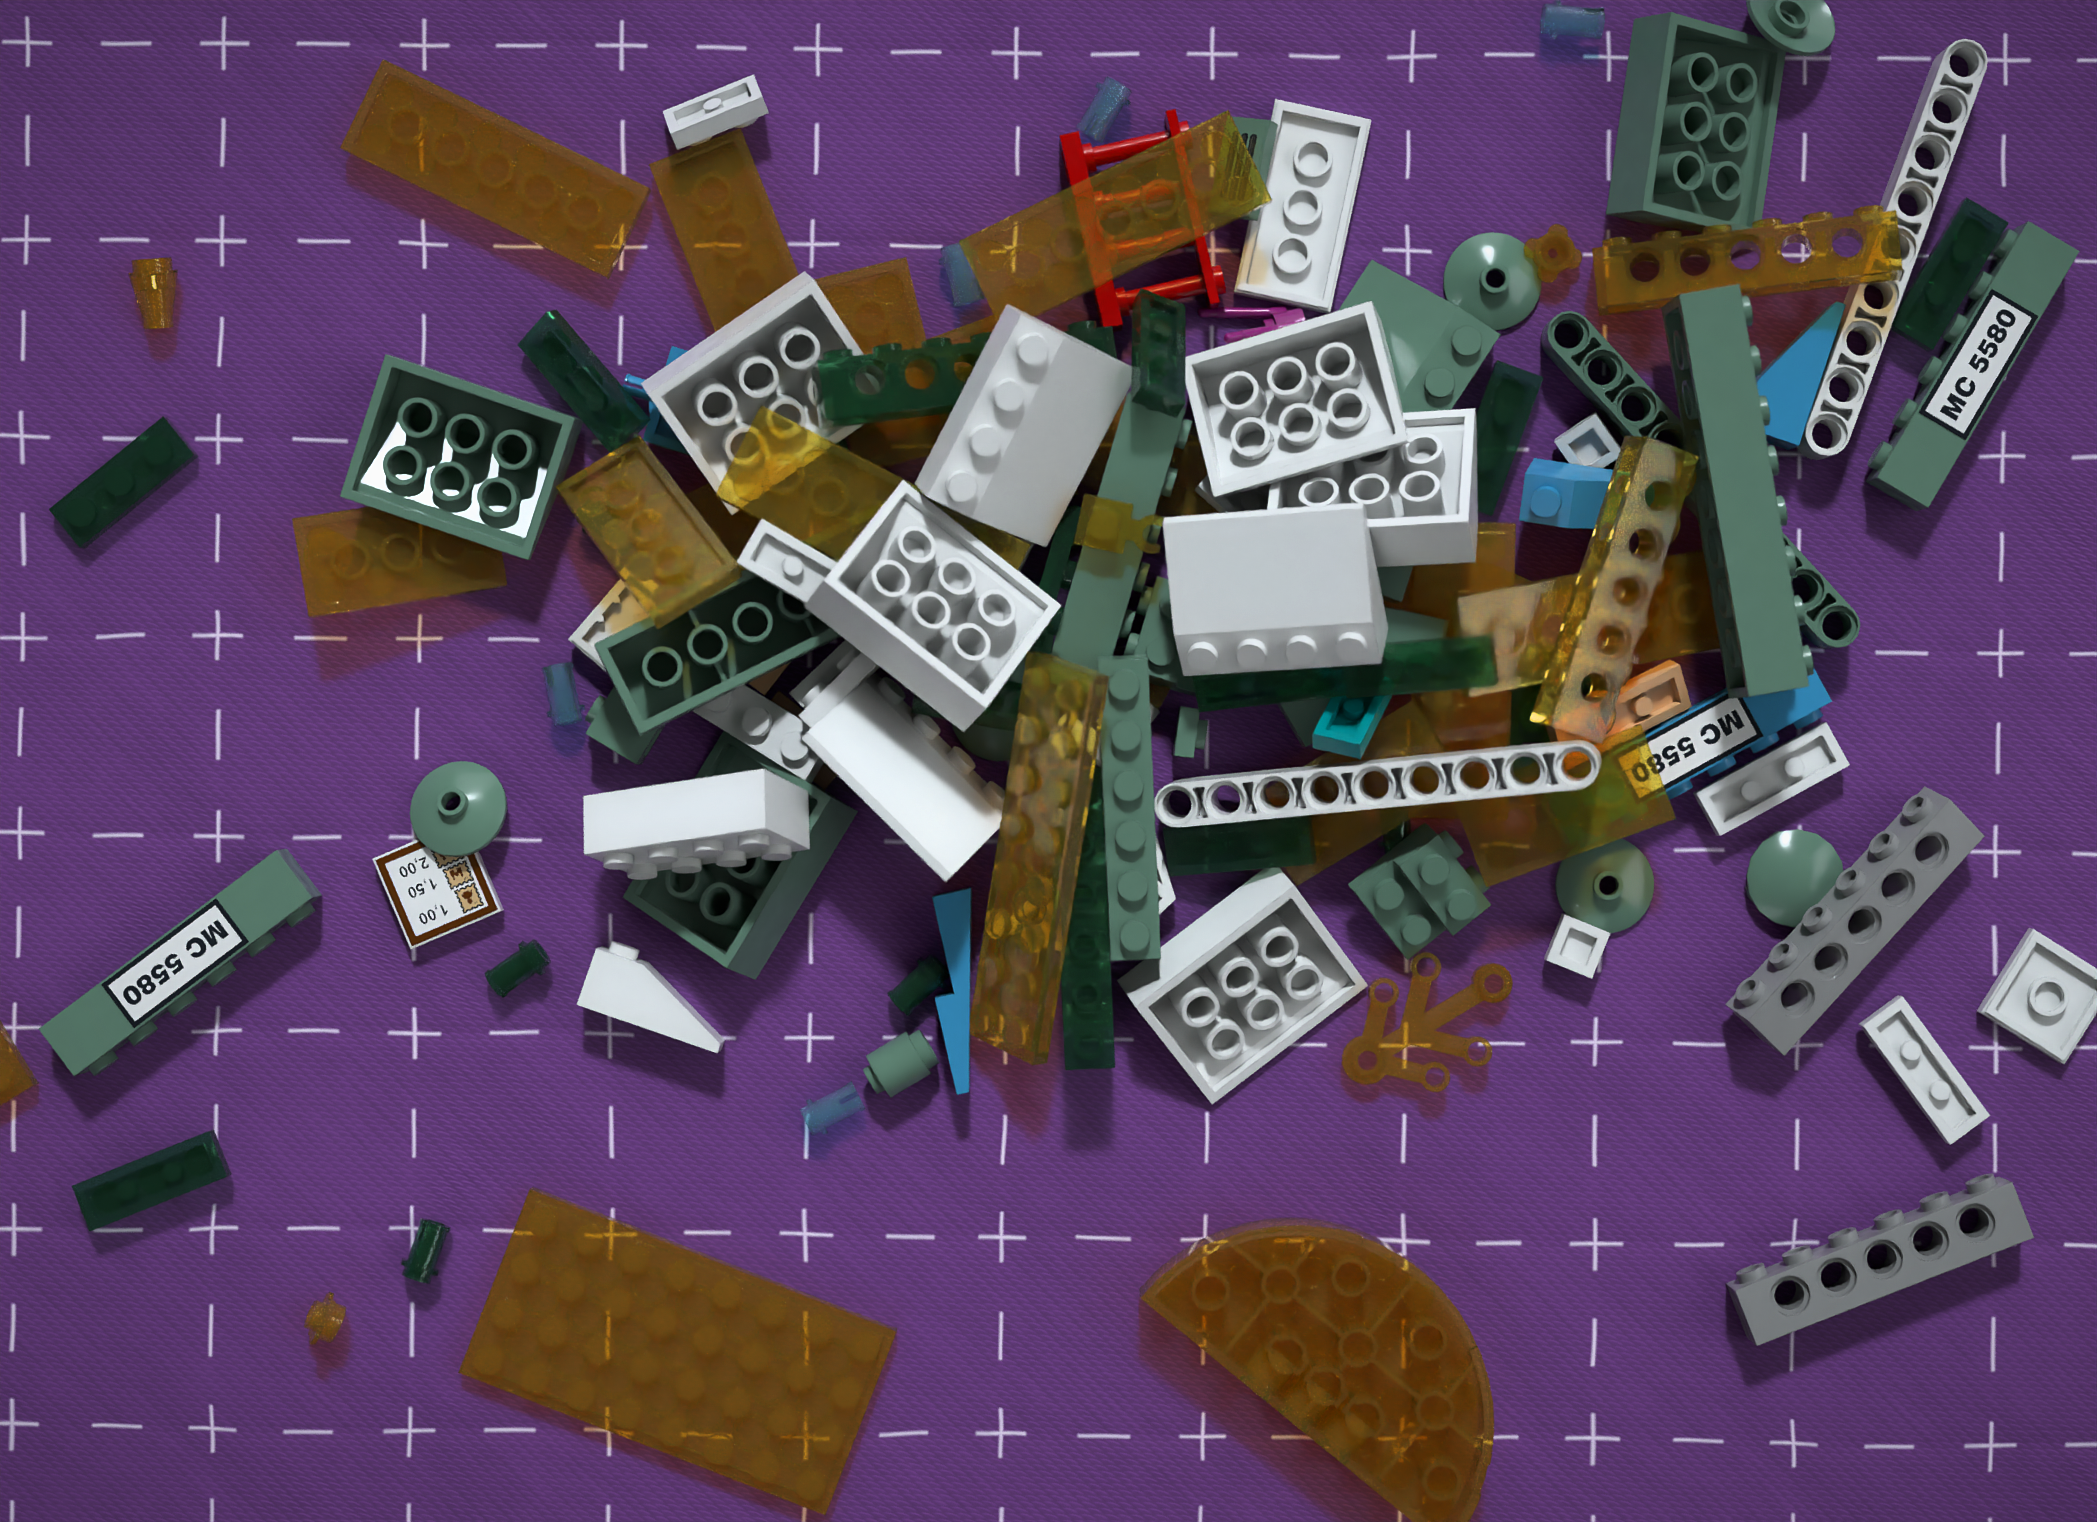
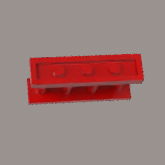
M1176 109L1166 111L1164 118L1165 131L1092 147L1091 143L1082 144L1079 131L1059 135L1060 150L1103 335L1122 331V317L1130 316L1131 310L1200 294L1205 295L1209 310L1218 308L1220 303L1218 295L1226 294L1221 266L1211 265L1185 151L1193 150L1187 120L1178 122ZM1171 150L1177 174L1176 179L1103 195L1102 191H1092L1089 173L1097 172V166ZM1182 198L1188 222L1187 227L1114 243L1113 239H1103L1100 221L1108 220L1109 214ZM1193 246L1199 275L1125 291L1124 287L1115 289L1111 269L1119 268L1120 262Z

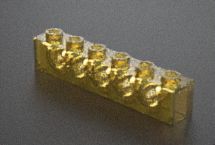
M1874 205L1853 210V216L1833 218L1832 212H1816L1803 216V222L1782 224V219L1768 218L1753 222L1750 229L1732 231L1731 225L1720 224L1703 228L1701 235L1682 237L1681 231H1664L1653 234L1651 236L1652 241L1632 243L1630 237L1606 239L1602 241V247L1592 248L1599 316L1661 309L1662 306L1679 294L1740 284L1742 296L1747 295L1749 298L1900 280L1903 269L1896 210L1884 212L1883 206ZM1849 236L1858 241L1861 250L1852 257H1842L1834 251L1832 247L1833 242L1840 237ZM1798 242L1808 248L1810 256L1804 262L1790 263L1782 256V249L1790 243ZM1745 248L1751 249L1757 253L1760 260L1751 269H1739L1731 261V257L1736 251ZM1690 255H1700L1708 261L1709 267L1703 274L1691 276L1682 270V261ZM1641 261H1650L1657 265L1659 273L1651 281L1640 282L1631 275L1632 268Z
M1624 437L1529 721L1580 739L1603 744L1605 735L1610 732L1615 723V705L1621 687L1627 683L1632 672L1631 657L1637 639L1644 634L1648 624L1647 610L1653 592L1658 589L1664 577L1663 562L1669 544L1675 540L1680 529L1679 514L1685 497L1692 491L1695 485V467L1699 456L1649 437ZM1652 484L1655 490V498L1653 503L1648 506L1645 494L1649 485ZM1636 532L1639 537V546L1636 552L1632 554L1629 548V541L1633 533ZM1621 580L1623 593L1616 602L1613 597V588L1616 582ZM1604 627L1607 632V641L1604 647L1599 649L1597 636ZM1589 675L1591 689L1583 698L1581 684L1583 679Z

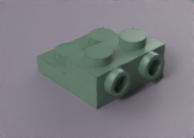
M1157 576L1153 588L1145 585L1143 587L1136 614L1145 616L1140 634L1130 632L1123 655H1147L1149 683L1222 704L1231 673L1183 676L1174 638L1168 579Z
M1425 822L1348 884L1407 960L1445 930L1454 936L1491 906L1490 902L1483 895L1490 888L1488 883L1472 865L1464 870L1458 862L1457 858L1464 853L1460 846L1446 830L1438 835Z

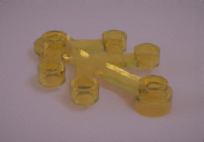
M1420 952L1410 962L1412 979L1400 1027L1383 1038L1388 1007L1397 1001L1399 989L1394 981L1386 977L1376 978L1370 983L1368 988L1370 1004L1363 1033L1361 1036L1350 1040L1342 1052L1343 1069L1353 1081L1360 1084H1373L1380 1081L1385 1075H1390L1421 1083L1423 1087L1431 1092L1444 1090L1450 1082V1073L1442 1063L1430 1061L1422 1065L1393 1056L1409 1045L1462 1057L1472 1066H1483L1491 1059L1492 1047L1483 1037L1470 1036L1464 1038L1436 1031V1029L1482 1001L1497 1003L1507 998L1513 986L1511 974L1505 967L1497 963H1484L1473 972L1469 986L1424 1012L1431 983L1441 972V963L1434 954ZM1422 958H1430L1434 963V970L1428 976H1421L1417 972V963ZM1491 974L1499 975L1502 980L1501 988L1494 993L1488 992L1484 986L1485 979ZM1381 983H1387L1392 988L1391 998L1384 1002L1378 1001L1374 995L1375 988ZM1474 1042H1481L1485 1047L1484 1056L1478 1060H1472L1468 1056V1048ZM1364 1051H1371L1376 1057L1374 1066L1369 1069H1363L1358 1064V1057ZM1434 1067L1440 1068L1443 1072L1442 1081L1438 1085H1429L1426 1082L1427 1071Z

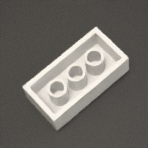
M766 769L583 796L584 855L603 862L604 868L627 872V877L630 879H653L657 877V871L672 869L676 873H696L702 870L703 864L716 863V865L722 867H739L746 864V858L760 856L764 860L781 861L790 859L792 857L791 852L810 849L808 791Z

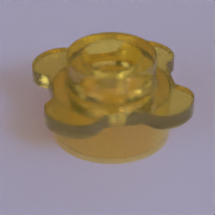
M1560 224L1550 226L1548 232L1539 239L1530 238L1526 241L1523 248L1524 255L1532 259L1537 266L1538 278L1546 283L1555 281L1558 273L1563 270L1578 267L1582 260V254L1578 249H1575L1573 241L1568 236V230ZM1550 249L1556 250L1557 256L1555 258H1551L1548 255Z
M332 1292L326 1294L323 1302L315 1300L306 1316L304 1328L309 1329L308 1336H311L309 1344L315 1345L318 1339L331 1343L340 1329L346 1313V1306L336 1303L333 1300L334 1293Z

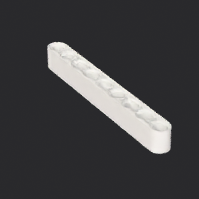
M1962 39L1955 41L1936 56L1929 70L1843 304H1846L1800 444L1797 446L1802 455L1809 459L1820 460L1838 454L1846 447L1851 437L1987 69L1988 59L1986 51L1974 40ZM1952 55L1960 56L1966 61L1969 68L1967 77L1958 76L1952 71L1949 63ZM1935 101L1943 102L1950 108L1952 114L1950 123H1942L1935 118L1932 110ZM1918 147L1926 148L1933 154L1935 163L1932 170L1924 169L1916 162L1915 152ZM1901 193L1909 194L1916 200L1918 209L1915 216H1908L1900 210L1898 198ZM1884 239L1892 240L1899 246L1901 255L1898 263L1890 262L1882 255L1881 243ZM1867 285L1875 286L1882 292L1884 301L1881 309H1873L1865 302L1864 289ZM1850 331L1858 332L1865 338L1867 347L1863 356L1855 355L1847 347L1846 340ZM1833 377L1841 378L1848 384L1850 393L1846 402H1839L1830 394L1829 385ZM1816 423L1828 426L1832 432L1833 439L1828 449L1819 447L1813 441L1812 431Z
M1567 740L1190 777L1175 780L1159 790L1155 797L1154 808L1157 817L1162 823L1170 827L1179 828L1569 791L1585 788L1594 782L1601 769L1602 759L1597 748L1586 740ZM1573 751L1586 754L1591 762V772L1584 777H1573L1565 770L1564 757ZM1527 756L1536 760L1540 767V776L1536 781L1523 782L1517 778L1513 770L1514 761L1517 758ZM1477 761L1484 764L1490 774L1489 782L1482 787H1474L1468 784L1463 775L1466 763ZM1427 766L1434 769L1438 774L1439 786L1435 791H1422L1415 785L1413 777L1417 767ZM1378 771L1384 774L1389 783L1386 795L1381 797L1373 796L1366 790L1364 777L1367 772ZM1329 776L1336 781L1339 787V795L1336 800L1325 801L1316 794L1315 782L1318 777ZM1270 781H1280L1288 788L1289 801L1287 805L1277 806L1267 798L1266 787ZM1221 786H1231L1239 793L1240 805L1237 810H1227L1220 805L1217 796ZM1179 790L1188 795L1191 801V810L1188 815H1179L1172 810L1169 803L1172 791Z

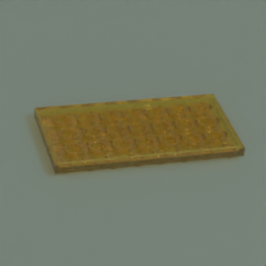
M532 1187L524 1202L458 1373L826 1515L896 1335L897 1328Z

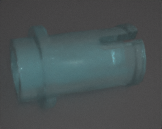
M1554 0L1552 4H1544L1542 7L1540 32L1541 34H1549L1550 39H1557L1558 35L1601 39L1605 21L1604 7L1561 5L1560 0Z
M1108 76L1102 84L1097 82L1095 88L1098 89V92L1080 123L1076 125L1079 131L1089 137H1094V140L1102 144L1123 106L1129 107L1131 104L1128 98L1132 91Z
M969 241L941 248L942 258L938 259L939 265H945L954 307L984 300L985 297L982 294L973 260L977 252L976 250H971Z
M572 662L541 668L550 705V711L546 712L547 718H552L554 727L583 721L581 712L585 711L586 708L585 705H580Z
M850 1081L847 1085L815 1102H812L811 1098L806 1100L808 1105L799 1110L812 1135L819 1132L825 1135L828 1133L826 1128L866 1108L852 1081Z

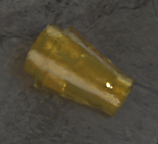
M172 257L131 260L132 273H128L143 318L144 329L174 327L173 313L178 269L173 270Z

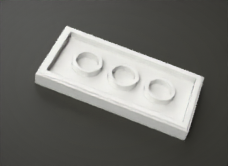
M1275 99L1271 121L1278 124L1259 218L1258 221L1249 220L1233 294L1329 314L1337 284L1371 119Z

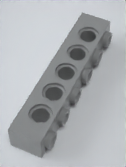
M1924 786L1918 794L1912 796L1904 804L1901 813L1890 825L1871 840L1869 848L1859 859L1838 876L1835 885L1822 900L1805 912L1802 921L1785 940L1772 948L1769 957L1754 974L1740 983L1733 997L1725 1005L1761 1040L1785 1056L1985 836L1950 799ZM1921 840L1920 845L1916 849L1918 842ZM1888 876L1887 881H1886L1885 884L1882 886L1884 880H1885L1886 877ZM1854 914V917L1849 922L1850 917ZM1821 950L1820 955L1815 959L1817 953ZM1788 986L1787 991L1782 995V992Z
M1992 1173L1984 1174L1965 1183L1966 1190L1950 1196L1947 1191L1931 1194L1919 1201L1921 1207L1903 1214L1901 1209L1885 1212L1873 1219L1875 1225L1857 1232L1855 1227L1842 1229L1827 1237L1829 1243L1812 1250L1809 1245L1799 1246L1783 1253V1261L1766 1268L1764 1263H1758L1737 1271L1736 1276L1738 1279L1730 1281L1726 1285L1746 1337L1756 1346H1759L2034 1238L2013 1182L2002 1177L1995 1178ZM1975 1208L1978 1212L1977 1225L1971 1231L1962 1232L1959 1226L1962 1213L1967 1209ZM1930 1226L1933 1233L1930 1245L1925 1249L1916 1250L1913 1244L1914 1234L1921 1227ZM1884 1244L1887 1249L1885 1262L1879 1267L1870 1268L1867 1263L1869 1250L1875 1245ZM1839 1262L1842 1271L1840 1279L1833 1285L1824 1286L1821 1282L1823 1268L1829 1263ZM1793 1280L1796 1286L1794 1297L1787 1303H1777L1775 1300L1777 1286L1783 1281Z

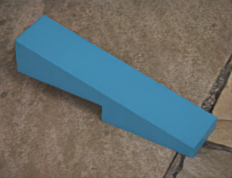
M972 887L936 894L932 897L953 987L951 992L936 995L935 1002L957 1095L968 1093L970 1090Z

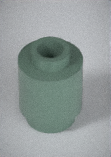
M919 1029L910 1035L906 1031L866 1055L870 1065L865 1067L863 1071L877 1094L885 1090L892 1098L932 1074L930 1068L940 1062Z

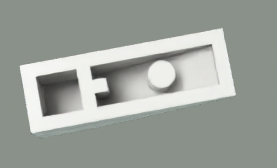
M611 941L609 948L604 946L596 948L577 1005L715 1053L722 1050L725 1039L649 962L637 958L640 950L615 941Z

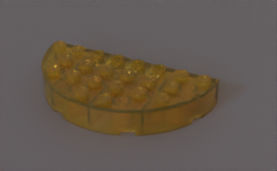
M1270 1218L1226 1228L1196 1241L1157 1269L1139 1288L1140 1298L1412 1522H1469L1479 1502L1487 1467L1490 1465L1492 1458L1494 1412L1488 1374L1481 1352L1476 1345L1471 1331L1455 1305L1431 1276L1398 1249L1373 1235L1342 1224L1307 1218Z

